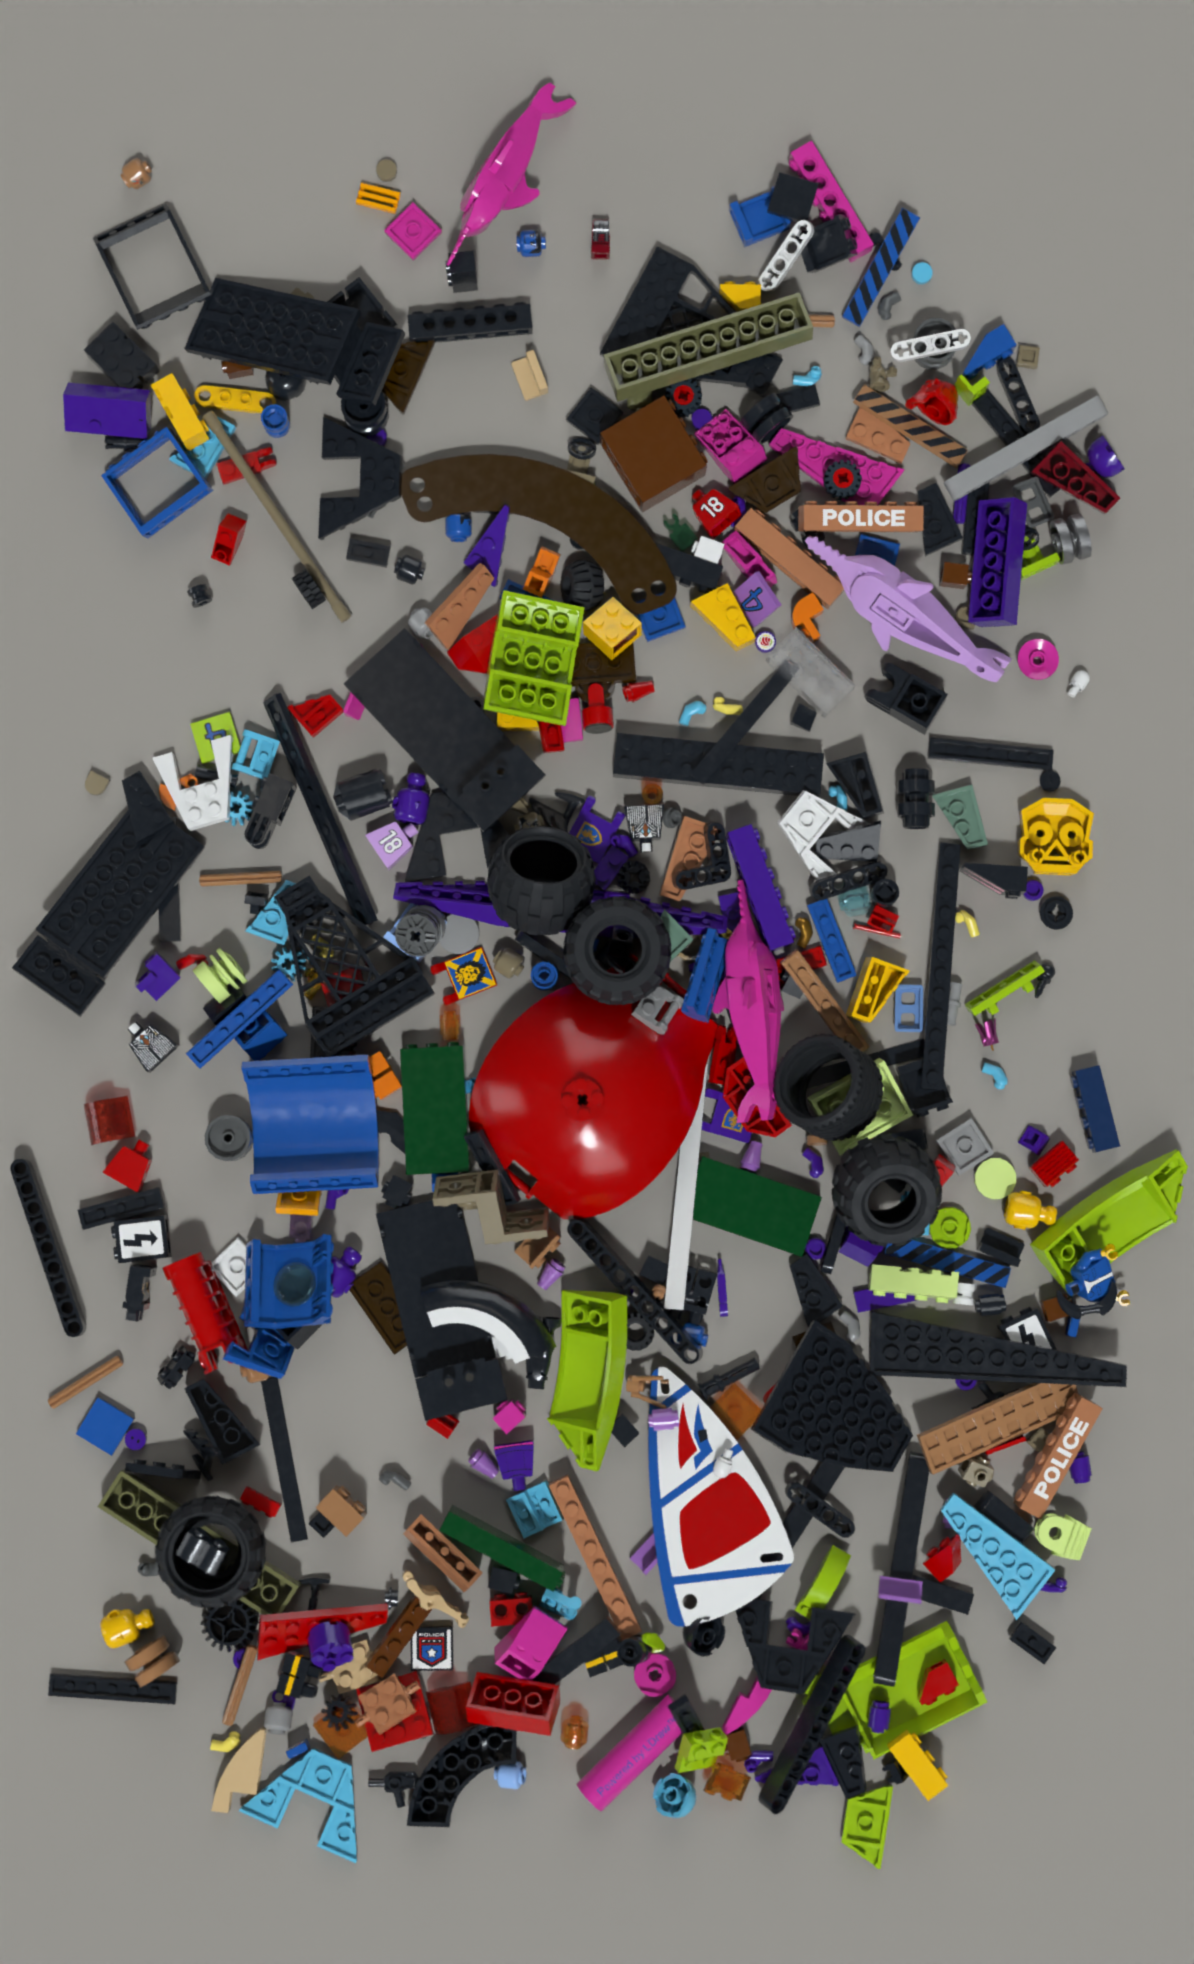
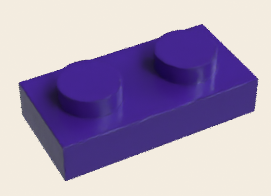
M612 845L595 868V885L606 891L617 876L620 867L629 859V856Z

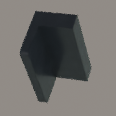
M230 985L228 990L231 995L220 1004L214 998L203 1008L215 1025L219 1024L247 998L240 988L237 990Z
M986 1228L977 1250L1011 1266L1018 1267L1021 1261L1019 1258L1025 1244L993 1229Z

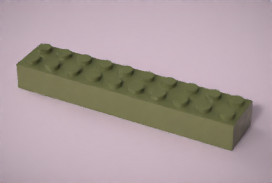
M799 292L604 354V367L617 402L812 340L813 325Z
M124 1468L119 1472L97 1507L156 1545L158 1533L163 1523L181 1505L133 1473L125 1471ZM211 1524L201 1527L207 1532L209 1537L223 1540L226 1546L230 1548L217 1573L227 1570L237 1558L238 1542ZM265 1561L264 1569L258 1581L239 1600L262 1615L283 1613L301 1583L273 1564Z

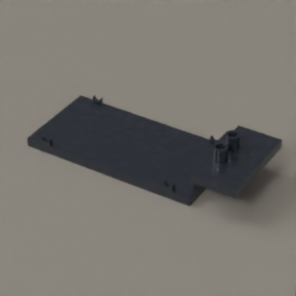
M215 278L210 289L211 295L206 298L184 348L187 353L200 355L203 359L204 357L210 360L213 358L305 379L317 385L319 383L331 385L333 378H335L339 384L336 392L339 398L372 406L376 405L404 339L405 332L402 329L366 322L361 332L357 325L361 312L357 308Z
M405 628L344 683V686L454 804L456 806L459 805L483 832L488 830L546 776L518 745L515 746L506 737L501 729L490 720ZM498 770L505 771L503 775L497 774ZM488 784L489 788L482 789V785Z
M128 810L36 927V931L46 937L47 941L37 935L12 969L81 1017L106 985L97 975L105 979L188 869L195 863V860L205 849V846L174 824L137 844ZM56 962H61L59 966L54 965ZM72 974H78L76 978L71 977Z
M433 1200L377 1213V1222L414 1377L417 1378L415 1381L425 1421L508 1400L498 1358L494 1359L496 1354L492 1335L482 1328L463 1323H448L432 1327L420 1293V1287L446 1280L478 1282L461 1207H458L457 1204H451L446 1207L434 1206ZM468 1373L473 1374V1379L471 1381H468L465 1378ZM447 1378H451L453 1380L451 1386L445 1385V1380Z

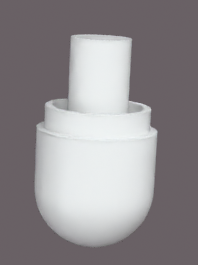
M1077 671L1070 680L1069 685L1071 688L1067 693L1070 697L1075 698L1078 692H1082L1086 688L1090 680V676L1086 671Z
M725 1448L723 1456H719L716 1459L713 1472L718 1478H725L729 1475L733 1462L730 1460L733 1454L732 1450Z

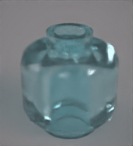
M861 888L844 892L842 899H839L840 910L845 911L848 917L865 915L868 909L871 908L868 892L865 893Z

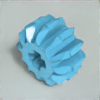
M231 791L230 820L225 822L231 821L232 826H236L237 820H239L240 825L243 826V819L246 818L249 821L250 817L247 814L253 813V809L249 808L252 807L253 801L247 802L250 798L248 794L242 798V792L238 791L235 797V794ZM238 804L241 807L239 808V813H236L235 811L232 812V810L235 809L234 805Z
M283 947V955L276 951L275 954L279 959H271V962L277 964L271 967V970L277 971L280 969L287 978L290 976V980L295 982L294 964L291 965L290 970L287 967L284 968V965L287 964L286 960L289 959L293 962L292 951L290 949L288 953L287 948ZM299 951L296 953L299 969L306 971V967L300 965L305 963L306 959H299L302 955V952Z

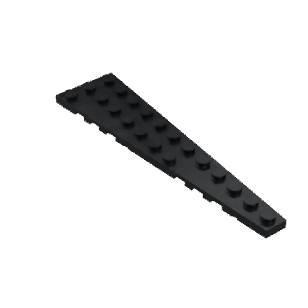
M872 1311L870 1373L874 1375L1126 1387L1127 1365Z

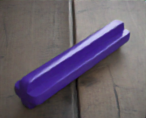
M966 463L959 464L958 473L971 466ZM968 494L955 501L953 518L956 524L965 523Z

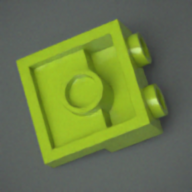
M720 1727L684 1733L675 1769L678 1773L714 1767L717 1757L724 1755L728 1737Z

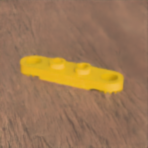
M203 385L198 387L194 393L197 404L204 408L262 414L265 408L260 406L261 400L268 398L272 401V404H277L275 397L268 392ZM207 391L211 394L208 401H201L199 399L202 392Z

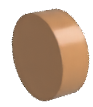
M814 1135L806 1137L807 1145L810 1146L828 1144V1140L820 1139Z

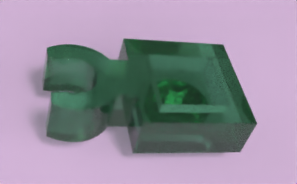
M673 514L672 518L675 523L670 525L665 520L663 525L667 530L673 532L669 537L677 548L683 552L693 545L695 540L698 541V538L686 523L680 526L678 516Z

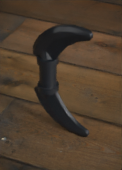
M1112 1281L1107 1295L1094 1305H1075L1069 1302L1059 1290L1056 1292L1057 1301L1067 1315L1078 1320L1081 1319V1316L1092 1313H1100L1103 1316L1112 1309L1116 1302L1117 1287L1115 1282Z

